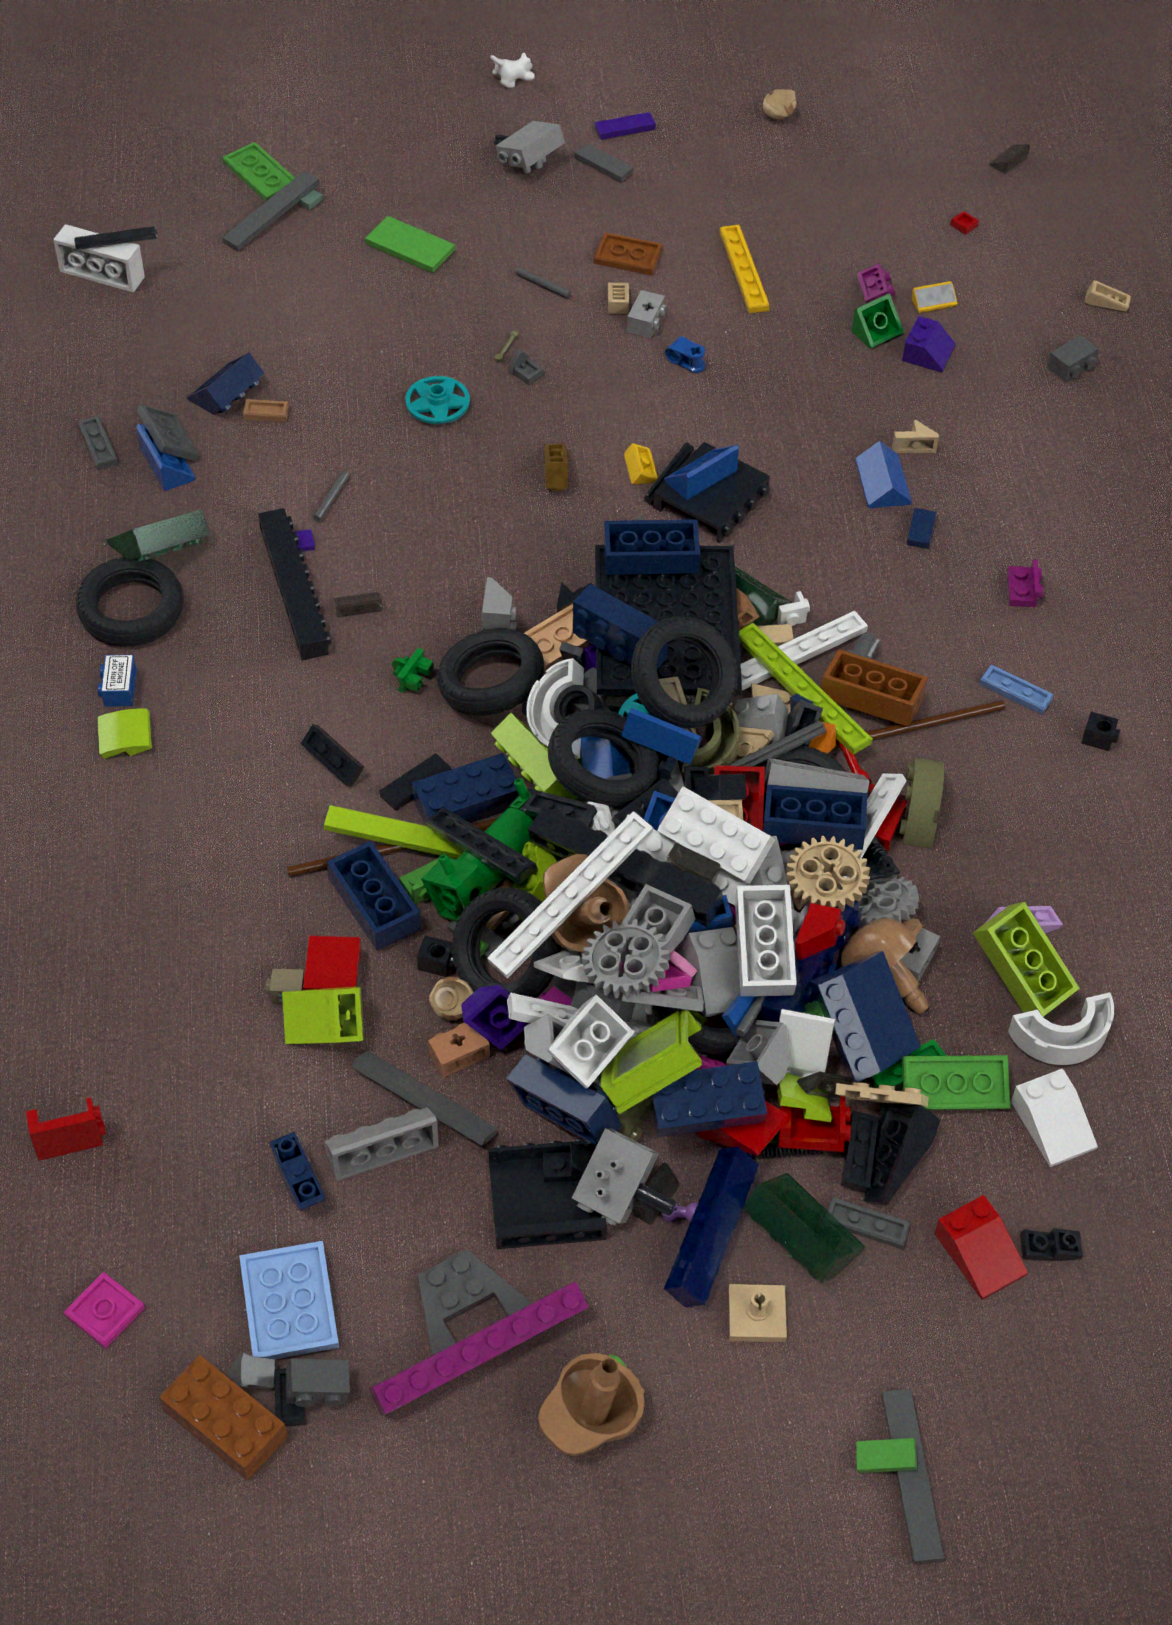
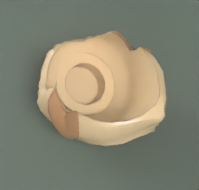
M776 89L771 94H766V98L762 102L765 114L769 118L777 120L790 116L797 104L795 91Z
M446 977L445 979H440L435 984L429 995V1002L438 1017L446 1020H458L463 1017L461 1004L474 992L471 986L466 981L460 979V977Z

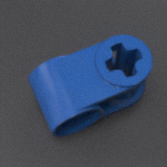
M683 336L678 337L665 350V356L673 364H677L692 373H699L705 369V362L703 360L705 355L704 347Z

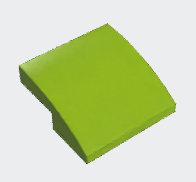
M144 708L127 709L98 716L99 754L106 759L125 751L130 756L152 749L149 710Z
M786 1073L785 1077L776 1085L780 1105L802 1108L805 1119L831 1122L832 1116L826 1092L802 1077Z

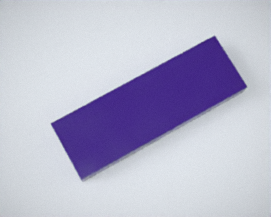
M650 112L595 122V130L600 140L656 129V123Z

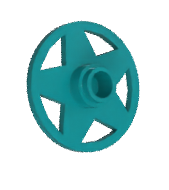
M431 376L415 382L408 389L405 402L407 410L414 418L429 424H445L457 420L466 413L470 404V395L467 388L453 378ZM432 382H442V383H440V384H433V385H429V384H428V383H432ZM455 386L463 392L464 397L453 394ZM416 391L420 398L410 403V398L413 392ZM449 409H460L457 413L448 416ZM430 411L434 418L424 416L420 413Z

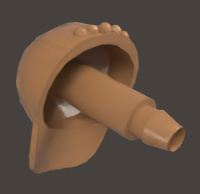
M575 854L548 867L543 874L545 897L547 898L588 856L585 854ZM607 878L551 936L558 945L568 951L584 953L583 948L589 947L587 940L595 939L594 931L603 933V925L612 928L614 920L618 925H621L623 919H625L630 911L627 898L623 891Z
M883 917L867 923L848 939L841 950L842 967L883 950L901 998L905 1000L906 1005L917 1014H921L929 1008L923 991L921 992L917 987L919 985L918 980L901 959L916 942V935L923 927L919 919L913 918L901 923L897 920Z
M599 1353L582 1354L571 1360L563 1368L556 1387L547 1396L540 1408L538 1416L539 1428L545 1438L558 1451L569 1456L585 1454L603 1443L623 1440L641 1422L645 1403L644 1388L641 1387L639 1379L635 1377L630 1369L625 1365L622 1366L620 1362H617L611 1356Z

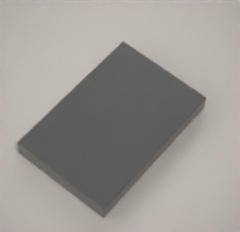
M143 404L139 405L137 412L160 452L193 461L197 460L199 453L175 413Z

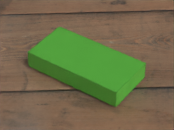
M914 1438L856 1441L857 1471L859 1473L917 1470L916 1440Z

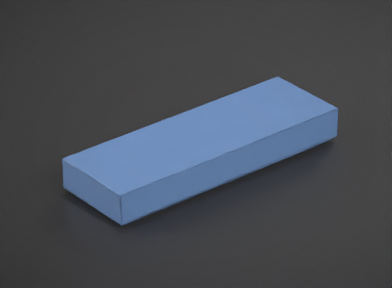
M990 665L979 685L1041 715L1049 706L1054 694L994 665Z

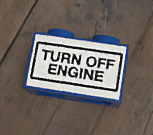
M105 655L104 665H100L102 683H98V696L102 697L104 707L133 706L137 674L134 655Z

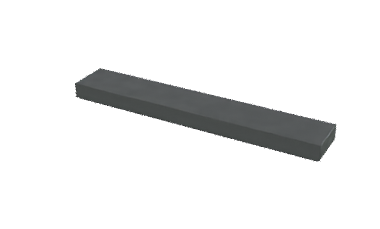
M304 170L223 236V243L237 251L242 249L299 202L300 199L320 184L319 178Z
M370 1051L354 1059L353 1069L420 1109L428 1107L436 1119L482 1146L495 1137L498 1130L497 1127Z
M911 1389L882 1391L881 1396L889 1439L914 1438L916 1440L917 1470L896 1471L913 1565L943 1562L944 1556Z

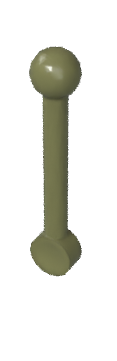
M513 330L511 332V337L501 352L495 355L496 362L503 361V355L514 338L518 337V331Z

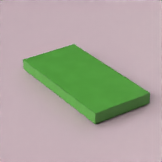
M256 142L222 157L223 163L265 202L295 178Z
M387 216L365 238V244L431 273H434L455 251V244L390 216Z
M1008 1055L902 1057L903 1092L905 1088L921 1089V1094L929 1097L928 1107H924L927 1110L1011 1108Z

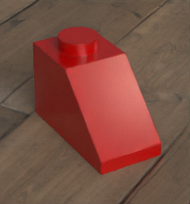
M814 903L810 904L795 941L797 959L803 960L835 945L838 936H842L845 929V920H842L841 909Z

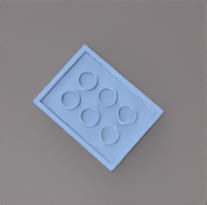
M323 1241L239 1255L253 1356L279 1359L339 1348Z

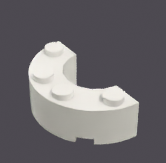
M573 658L560 661L546 670L547 673L541 680L535 682L528 697L527 719L533 734L547 747L553 730L559 724L554 713L555 702L558 696L566 688L573 685H583L584 668ZM581 738L572 743V751L576 759H581Z
M1110 992L1086 998L1080 1014L1081 1021L1071 1026L1053 1024L1043 1018L1038 1010L1016 1014L1012 1017L1008 1033L1020 1049L1042 1062L1055 1065H1071L1083 1062L1095 1055L1106 1040L1114 1017L1113 998Z

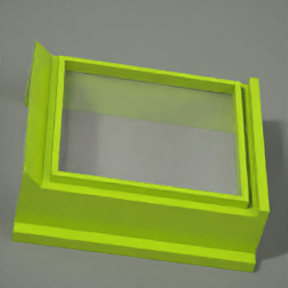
M682 1009L681 1012L676 1011L628 1040L602 1070L601 1088L616 1106V1111L619 1114L702 1065L701 1058L688 1042V1037L701 1030V1024L699 1021H696L689 1010Z

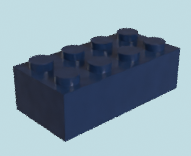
M698 520L604 521L605 575L699 573L700 543Z
M589 584L573 601L572 633L631 665L635 647L642 635L650 627L658 623L657 620L592 584ZM668 642L663 646L658 655L657 669L667 659Z
M503 753L412 782L413 801L425 826H427L425 821L443 807L469 823L503 813L504 809L519 794L514 785L516 777Z
M767 784L763 832L771 837L777 836L778 843L802 845V842L810 845L811 838L821 842L822 836L826 838L827 842H830L832 836H834L838 844L842 839H845L844 846L848 847L854 844V849L863 850L866 831L867 793Z
M372 841L327 861L329 880L376 950L421 929L420 911Z
M525 1054L506 1078L523 1106L578 1137L587 1140L596 1147L605 1128L618 1131L622 1126L617 1117L618 1112L608 1102L610 1099L604 1092L599 1089L593 1091L589 1087L585 1089L577 1080L569 1078L568 1074L562 1069L556 1068L554 1070L539 1057L534 1059Z
M758 1061L693 1070L650 1096L657 1137L764 1123L767 1116Z

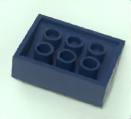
M883 950L810 981L824 1017L835 1019L832 1038L848 1078L856 1083L885 1070L901 1060L903 1056H907L921 1047Z

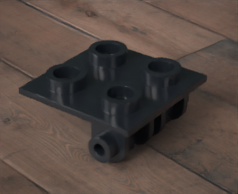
M874 837L861 858L867 859L866 867L870 868L869 880L887 878L891 875L899 874L900 870L893 862L892 857L888 855L883 845L879 844L878 838Z

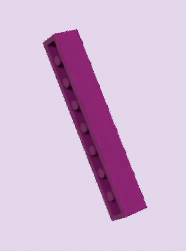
M577 1282L569 1283L370 1387L369 1391L380 1414H387L588 1308V1305Z

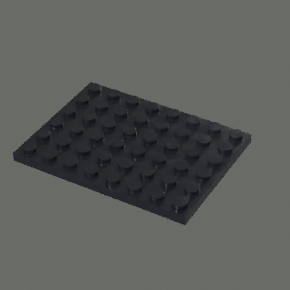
M595 545V587L658 622L671 617H691L714 627L728 642L734 654L738 671L737 687L734 696H741L742 680L734 546H700L699 573L605 575L604 545ZM683 640L669 641L667 659L657 669L658 679L678 677L684 695H697L698 688L710 691L712 671L704 653L690 642ZM596 647L597 695H634L636 692L631 676V665L616 659L615 656Z

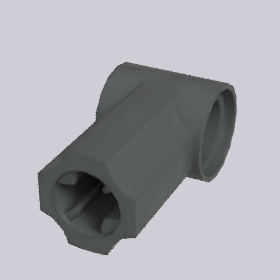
M869 632L861 634L854 649L849 650V652L872 659L880 640L875 637V634Z

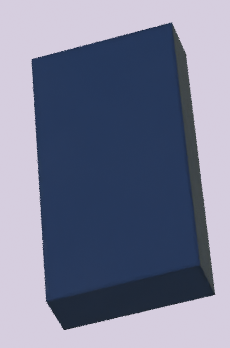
M914 508L906 545L929 549L936 517L935 511Z

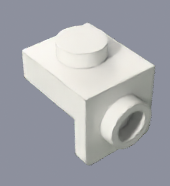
M801 591L796 592L794 603L779 606L778 625L791 624V626L806 622L810 606L808 600L804 599Z

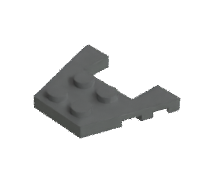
M467 1249L418 1274V1283L432 1355L456 1343L445 1322L492 1297L496 1298L506 1316L530 1304L527 1298Z

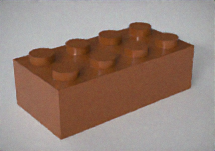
M838 649L823 675L821 689L836 704L909 727L924 699L928 677Z
M201 1355L159 1396L162 1409L166 1414L247 1481L288 1438L285 1423Z

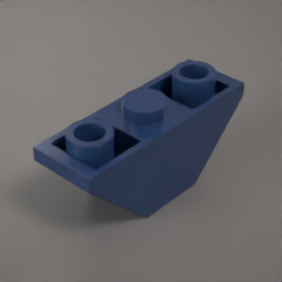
M295 1132L270 1141L269 1144L281 1178L296 1207L302 1211L326 1201V1197Z

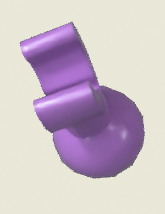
M697 1202L691 1203L687 1207L677 1206L676 1204L671 1215L662 1213L663 1220L667 1222L673 1221L677 1217H683L692 1224H700L706 1217V1209Z

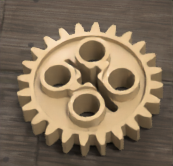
M824 836L821 837V842H817L814 838H811L810 845L802 842L801 849L796 847L794 855L789 856V863L786 868V872H788L786 881L789 882L790 890H794L793 897L798 898L802 896V905L810 902L834 908L838 906L841 911H844L845 904L853 907L854 901H861L862 894L866 893L870 879L868 876L870 868L866 867L867 859H860L861 850L853 852L854 844L848 847L844 846L845 839H842L838 844L834 836H832L830 842H827Z

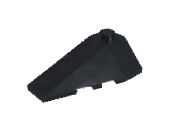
M882 1104L878 1114L879 1121L871 1184L864 1197L866 1203L887 1206L931 1146L941 1119L921 1105Z

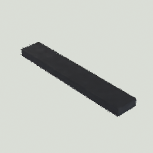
M445 807L425 821L429 829L517 884H520L538 870L535 862Z

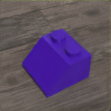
M918 316L905 341L902 361L942 373L955 347V342L938 321Z
M501 985L479 987L461 1004L463 1022L502 1050L530 1023L509 1019L507 999L510 992Z

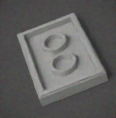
M690 985V987L650 991L649 993L641 989L640 997H637L634 992H630L629 999H626L625 994L622 993V1001L703 1011L704 1000L700 986Z

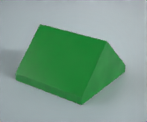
M890 293L854 309L851 331L868 348L877 346L904 333Z

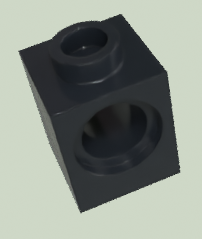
M1091 711L1081 744L1109 751L1111 743H1117L1120 730L1116 729L1119 719Z
M424 936L417 954L418 970L447 977L450 968H455L452 942Z

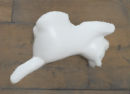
M525 53L521 55L519 60L515 61L499 59L494 55L490 57L492 62L495 63L492 73L495 77L501 78V84L504 87L513 88L516 79L528 81L535 77V74L530 72L532 63Z

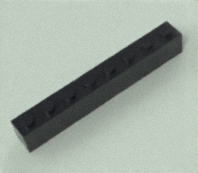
M284 508L258 513L260 531L301 661L329 655L328 645H331L329 631L324 632L323 629L326 627L323 614L319 615L318 613L320 611L318 598H313V594H315L312 581L307 579L310 577L307 564H302L304 561L302 548L297 549L299 541L297 533H292V529H294L291 516L287 517Z
M545 806L528 828L532 844L564 859L575 854L589 856L608 837L601 830H593L582 821L572 820L564 816L559 810H551ZM635 849L608 877L610 881L637 894H640L647 884L691 904L696 918L695 922L706 927L710 925L723 905L722 890L716 884L706 883L690 872L680 871L667 861L661 862L653 858L646 851Z

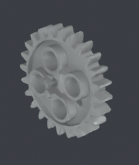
M896 874L890 878L869 880L866 893L862 894L861 901L855 900L853 907L845 904L844 911H841L842 919L845 920V924L850 923V928L858 926L859 929L867 923L883 917L899 922L902 919L910 920L909 915H915V909L919 908L918 902L920 901L916 885H912L911 880L906 881L904 876L897 879Z
M623 919L622 925H618L615 920L612 923V928L603 925V933L594 931L595 939L587 940L589 947L583 948L585 956L582 957L585 975L588 976L590 984L594 983L596 990L603 988L604 995L606 996L611 991H614L615 998H618L620 993H624L626 999H629L630 992H634L637 997H640L641 989L649 993L650 984L658 986V978H665L664 970L669 969L668 960H670L668 943L664 942L662 933L657 934L656 927L649 929L647 922L638 926L637 919L631 925H628L627 920ZM630 940H632L631 943L629 944V953H630V954H628V943H629Z

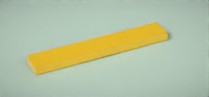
M740 225L720 227L719 233L748 312L769 311V302Z

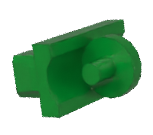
M417 648L410 658L405 656L404 658H395L393 660V675L397 677L400 683L398 691L403 694L407 689L418 692L423 684V677L418 675L419 672L429 676L434 670V662L424 657L423 649Z

